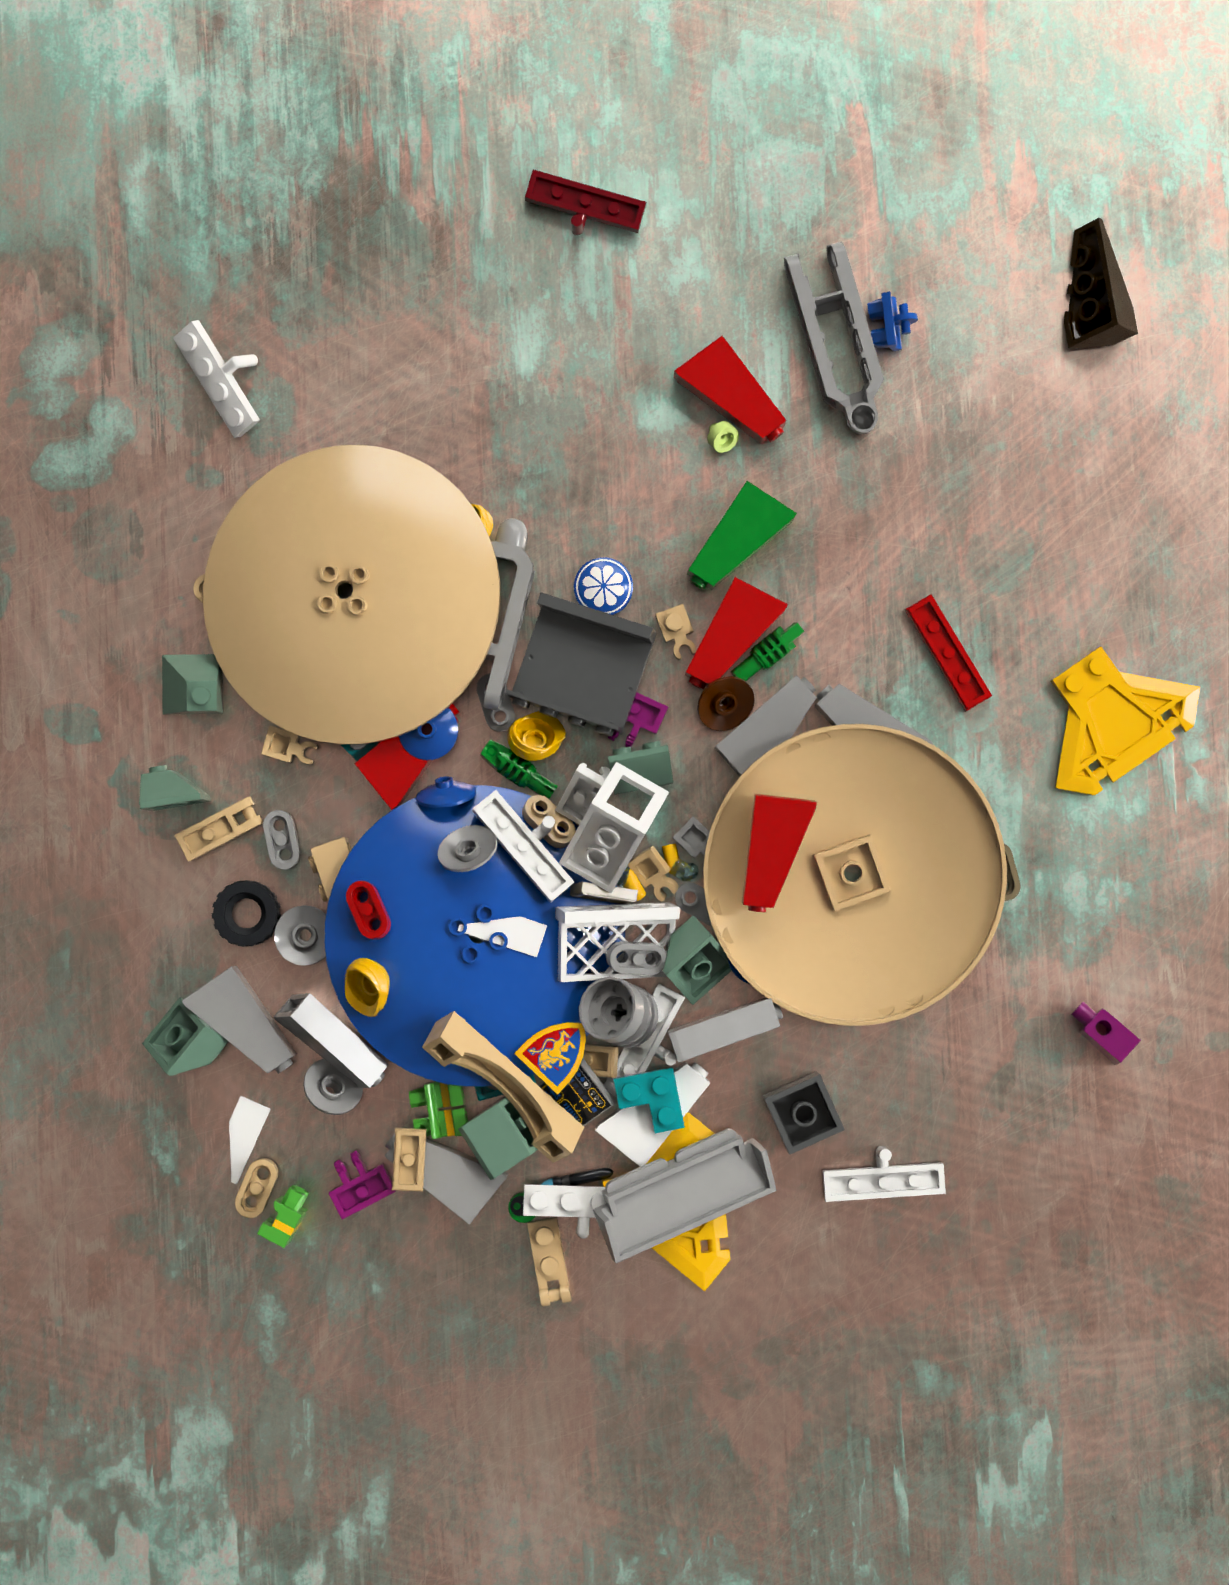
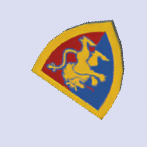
M566 1022L553 1025L534 1034L514 1054L558 1095L578 1072L585 1052L586 1031L582 1023Z

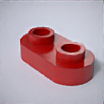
M366 881L352 883L347 889L346 901L359 931L363 936L373 940L385 937L391 928V920L377 888ZM363 892H367L368 899L362 903L360 896ZM379 919L380 927L374 930L372 923L374 920Z

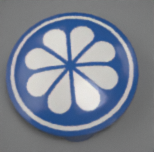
M607 557L595 558L585 563L579 569L574 581V593L580 605L614 615L623 610L629 603L633 593V581L628 569L619 561Z

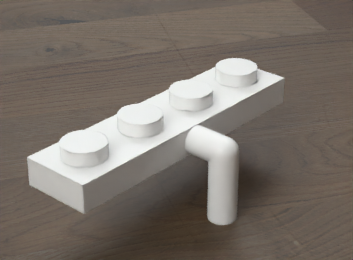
M191 321L173 339L233 437H241L256 425L260 419L232 373L238 368L256 366L258 359L254 354L234 356L225 363L200 321Z
M497 790L472 809L484 826L493 831L497 841L550 903L574 884L572 878L540 842L543 837L551 832L555 824L552 816L544 817L542 823L531 831Z
M658 983L652 994L658 1007L656 1029L650 1038L640 1046L622 1049L618 1057L617 1077L645 1072L653 1056L665 1061L670 1066L676 1063L677 1058L675 1054L662 1047L660 1043L683 1003L684 996ZM607 1077L604 1086L611 1095L617 1097L614 1079Z
M879 1146L876 1149L877 1167L822 1170L825 1202L946 1194L944 1163L889 1166L888 1161L891 1159L892 1154L885 1146Z
M524 1184L523 1216L578 1217L575 1232L580 1238L585 1239L589 1235L590 1218H596L593 1209L606 1204L601 1192L605 1187Z

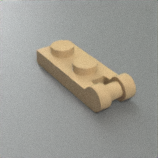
M247 797L175 835L188 862L263 824L261 816H257L252 807L255 804L251 797ZM242 812L246 822L238 825L234 815Z
M557 1217L527 1222L541 1306H549L551 1302L562 1300L563 1303L571 1302V1292ZM559 1280L560 1288L549 1290L547 1282Z

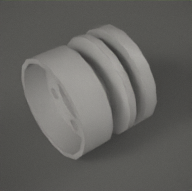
M609 976L600 978L588 986L581 997L579 1017L585 1031L594 1038L619 1047L632 1048L643 1044L655 1031L658 1021V1007L653 996L645 989L623 979Z

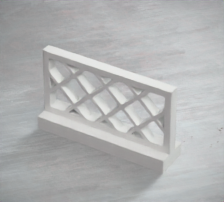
M670 902L556 907L555 917L559 921L558 981H594L609 976L620 979L667 977L663 970L655 975L623 974L614 972L615 970L610 967L605 972H598L592 965L603 953L607 954V949L617 938L628 942L621 934L629 925H636L642 931L633 942H642L647 937L652 943L662 948L666 945V950L664 949L667 955L670 937L675 932L676 919H679L680 907ZM658 924H667L666 935L658 943L650 932ZM601 926H607L613 934L601 945L593 935ZM584 927L592 928L589 931H587ZM567 928H579L585 934L574 947L567 941ZM590 939L599 949L587 961L578 951ZM624 952L617 958V961H621L624 958ZM652 953L645 957L646 962L651 961ZM576 955L584 965L576 974H566L567 962ZM588 969H590L593 973H585V972H586Z

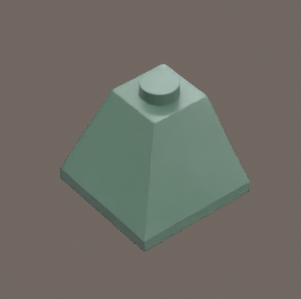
M214 654L162 655L163 715L223 714V671Z
M167 765L149 768V773L141 774L140 809L157 811L211 802L209 794L177 771L167 770Z
M693 915L671 934L663 972L689 1002L694 1005L732 970L728 963V957L721 945Z
M179 997L142 1043L165 1073L170 1076L211 1064L229 1042L183 1004V998Z

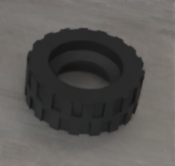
M248 880L237 881L224 887L225 889L216 896L218 898L212 906L214 907L212 919H214L215 923L213 925L219 931V935L223 939L225 938L228 943L242 947L258 945L269 939L273 935L277 922L281 917L279 909L281 906L276 899L275 893H272L269 887L260 882ZM252 899L260 906L261 918L254 927L242 928L234 922L232 909L239 900Z

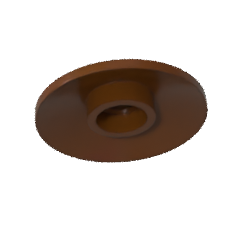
M728 676L715 680L704 689L699 698L697 711L700 720L705 726L715 731H727L739 726L748 718L753 709V690L745 680L738 677Z

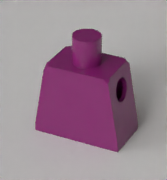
M1082 1002L1071 1014L1084 1026L1080 1034L1114 1065L1121 1063L1141 1041L1104 1008L1096 1013L1085 1002ZM1098 1023L1106 1027L1105 1035H1100L1096 1031Z

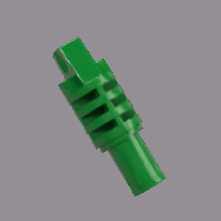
M798 622L793 623L785 630L779 626L751 648L750 656L730 671L734 677L747 681L761 669L768 670L796 647L793 641L804 630Z
M489 740L480 754L498 773L520 788L527 786L537 794L550 799L558 785L537 773V768L531 762L520 758L511 749L493 740Z

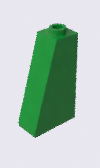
M746 481L688 569L687 575L691 577L689 581L702 590L706 587L713 590L789 526L797 513L749 481Z

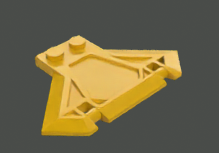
M1101 646L1051 680V683L1068 706L1055 788L1095 796L1103 790L1099 783L1103 778L1108 776L1112 783H1114L1174 741L1176 738L1171 732L1173 729L1180 726L1186 732L1194 727L1200 687L1119 672ZM1168 710L1172 716L1164 721L1161 714ZM1097 761L1100 767L1092 772L1088 765Z
M687 1112L683 1117L685 1128L673 1130L646 1164L660 1158L670 1161L674 1159L675 1153L678 1150L715 1133ZM612 1179L602 1180V1187H605L607 1182ZM726 1214L652 1247V1249L703 1291H706L730 1261L729 1249H720L719 1238L728 1237ZM707 1240L708 1251H701L700 1241Z

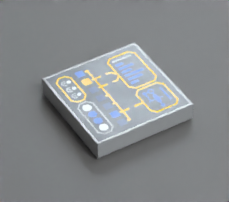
M584 1058L578 1072L558 1095L545 1082L542 1081L538 1084L543 1091L549 1094L583 1126L590 1123L616 1103V1100Z

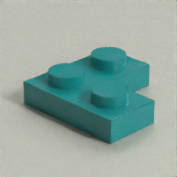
M673 1067L613 1078L619 1109L649 1104L655 1133L685 1128Z

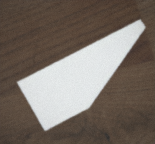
M519 916L491 920L488 923L467 924L465 934L489 941L492 934L502 932L508 939L507 948L537 957L547 925ZM459 925L457 931L462 932L464 925ZM496 935L493 938V943L503 946L504 938L501 935Z
M240 1096L229 1121L231 1182L236 1185L271 1110L243 1096Z

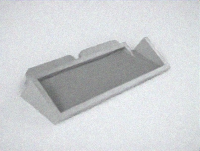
M727 1128L678 1150L675 1153L674 1159L670 1161L660 1158L608 1181L605 1189L601 1191L606 1204L593 1209L612 1260L615 1263H619L777 1190L767 1150L754 1138L743 1142L740 1135L733 1129Z

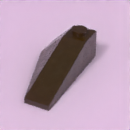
M1097 218L1074 230L1070 263L1073 267L1072 284H1068L1067 294L1070 295L1069 311H1065L1064 315L1068 348L1072 350L1112 346L1138 334L1134 308L1103 220Z

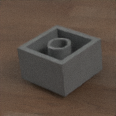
M817 1071L762 1095L789 1155L845 1130L822 1077Z

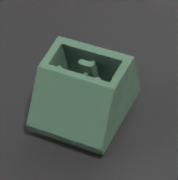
M660 741L642 744V750L631 752L630 747L615 749L612 752L613 756H608L610 771L615 763L618 762L658 786L674 783L668 745L661 746ZM620 779L614 789V795L640 789Z
M506 1096L494 1102L458 1128L490 1180H493L538 1150L532 1145L534 1139L525 1121Z

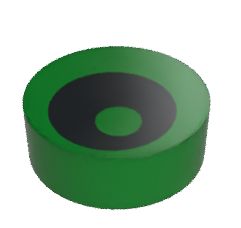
M521 1191L512 1196L508 1210L510 1216L515 1221L527 1223L536 1216H523L524 1191Z

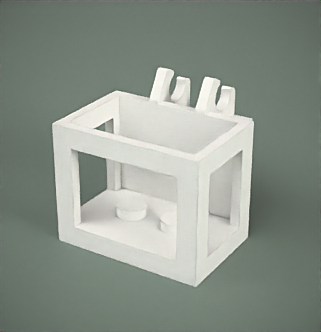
M618 762L615 763L611 771L608 767L602 766L599 770L601 775L587 768V764L581 763L555 809L556 812L579 824L559 864L612 893L669 792ZM620 779L652 796L639 821L607 803Z

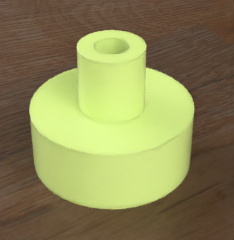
M721 421L710 425L707 440L715 451L724 453L736 445L739 432L730 422Z

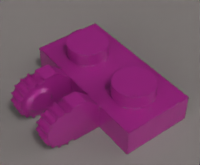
M636 693L627 722L634 724L625 740V747L632 748L641 728L657 734L669 707L640 693ZM614 732L613 736H608V739L615 741L619 733Z
M358 1151L350 1153L352 1163L360 1176L352 1180L345 1164L340 1159L334 1162L335 1169L343 1185L329 1191L328 1194L342 1220L396 1192V1190H392V1180L384 1164L367 1171L366 1165Z

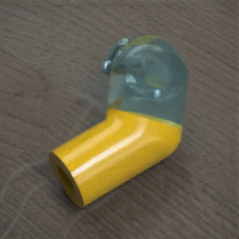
M676 843L662 846L665 862L671 868L669 871L671 875L681 881H690L698 876L699 870L696 864H688L679 859Z
M626 867L617 885L627 889L638 890L637 901L646 896V892L634 871Z

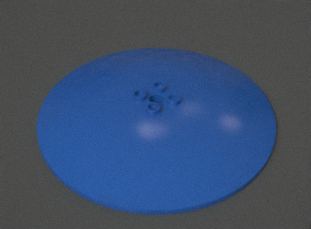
M472 785L476 788L475 797L456 806L429 808L419 805L416 798H413L379 819L360 838L341 866L333 884L325 919L324 943L327 966L338 1000L352 1024L374 1049L391 1062L425 1079L458 1086H492L489 1081L467 1068L451 1063L445 1067L442 1066L422 1048L435 1022L455 1011L527 1076L535 1074L514 1053L529 1038L545 1028L566 1022L581 1023L579 1017L581 997L588 986L596 981H558L559 921L555 917L556 907L614 905L616 903L572 897L570 895V887L550 903L498 841L494 855L484 865L466 872H453L444 868L438 859V848L441 842L450 833L459 828L470 825L484 826L472 809L495 790L498 791L531 831L534 830L524 820L522 815L523 806L532 796L508 788ZM536 806L538 811L544 812L542 807ZM573 822L575 829L577 830L578 825L575 822ZM557 827L560 832L565 833L562 827ZM543 838L540 840L543 846L559 863L568 846L556 848L548 844ZM561 865L572 878L574 884L579 882L592 883ZM356 881H366L377 888L390 917L391 928L388 934L381 939L373 940L363 936L348 906L346 892L349 886ZM363 892L360 896L362 903L368 899L367 892ZM519 916L547 925L537 957L507 948L508 939L502 932L492 934L489 941L484 940L481 943H474L469 938V935L465 934L467 924L477 922L488 923L491 920ZM379 919L374 920L372 923V928L376 930L380 927ZM459 925H464L462 932L457 931ZM601 926L593 937L603 945L613 932L607 926ZM584 927V928H585L587 931H589L592 927ZM567 928V941L574 947L585 934L579 928ZM496 935H501L504 938L503 946L493 943V938ZM617 938V939L614 941V943L620 942L621 940H620L619 938ZM589 939L578 952L588 961L599 948ZM623 951L618 953L617 958L623 953ZM604 953L592 965L598 972H605L609 968ZM576 955L567 962L566 974H576L584 965ZM358 958H368L378 962L386 969L389 975L390 987L384 1008L375 1017H368L356 1011L348 1003L345 996L346 970L351 962ZM588 969L585 973L593 972L590 969Z

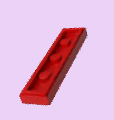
M932 594L906 608L905 612L965 712L990 698L992 694Z

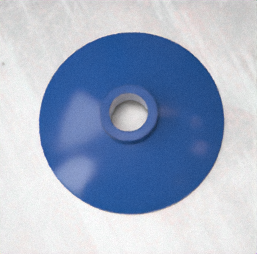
M449 708L425 723L432 726V732L429 735L422 733L423 725H421L417 729L399 736L402 746L409 754L422 760H435L446 755L454 747L458 737V723L455 715Z
M449 776L440 777L435 780V784L418 792L416 801L419 805L429 808L456 806L474 798L476 788L465 782L453 781V778Z

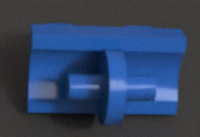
M890 291L881 293V299L867 304L870 319L872 321L884 319L885 328L871 330L874 347H889L893 351L902 350L900 325L902 335L910 334V324L918 321L917 313H909L908 304L904 303L899 305L900 314H898L896 297L891 296Z

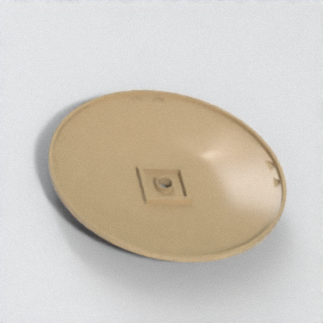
M340 445L307 452L282 463L256 481L239 498L219 528L210 550L203 584V610L210 645L219 666L236 692L255 711L282 729L308 739L341 745L374 743L401 736L431 721L447 709L465 691L483 664L493 641L500 607V578L493 544L478 513L463 493L446 477L420 460L398 451L367 445ZM346 582L351 583L353 587L351 596L341 599L338 596L339 586Z
M840 724L807 731L785 740L753 762L737 779L721 803L710 828L703 866L704 893L710 921L721 947L742 977L758 992L768 999L771 998L772 1002L784 1009L811 1020L827 1024L864 1026L887 1023L924 1010L950 993L972 972L990 945L1000 922L1007 886V861L999 824L989 802L971 776L954 759L927 741L900 730L869 724ZM754 794L815 800L817 802L816 810L774 908H766V912L749 911L748 905H743L742 897ZM855 864L860 867L861 875L857 880L849 881L845 878L844 870L848 865Z

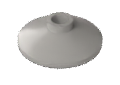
M480 825L459 828L450 833L441 842L438 848V859L444 868L453 872L474 870L484 865L494 855L497 849L496 836L492 830Z
M307 905L297 906L286 911L278 920L274 931L275 945L279 953L287 961L301 966L312 965L326 957L324 943L326 914L316 907ZM304 929L311 932V938L308 941H304L301 938V932Z
M325 1059L312 1064L304 1077L303 1086L307 1099L316 1109L330 1115L345 1114L354 1109L362 1097L363 1088L357 1086ZM326 1087L332 1088L335 1094L328 1092Z

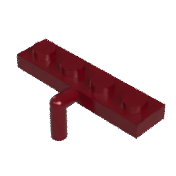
M534 169L525 194V201L574 215L571 218V229L574 235L582 234L586 219L638 233L646 208L645 201Z

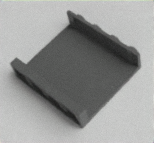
M541 592L537 601L541 610L513 690H506L505 694L513 699L512 704L529 709V706L533 705L541 708V714L557 718V715L561 714L569 717L567 722L585 727V724L588 723L597 726L595 731L607 736H613L614 732L622 734L657 635L656 631L652 627Z

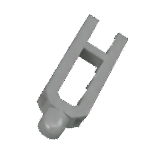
M842 242L826 246L827 258L837 291L815 298L813 297L808 277L803 274L799 254L785 257L786 275L823 401L844 412L847 424L854 433L860 435L867 434L873 430L878 420V412L873 398L880 388L884 377L845 246ZM840 309L843 310L865 384L861 391L849 395L841 392V389H837L832 373L834 365L832 360L829 361L824 345L825 335L824 332H820L816 316Z
M507 519L502 522L498 528L495 541H492L496 559L502 558L514 561L518 567L498 644L491 643L485 660L493 661L483 708L499 711L502 704L535 575L534 565L525 552L528 540L527 529L524 523L518 519Z

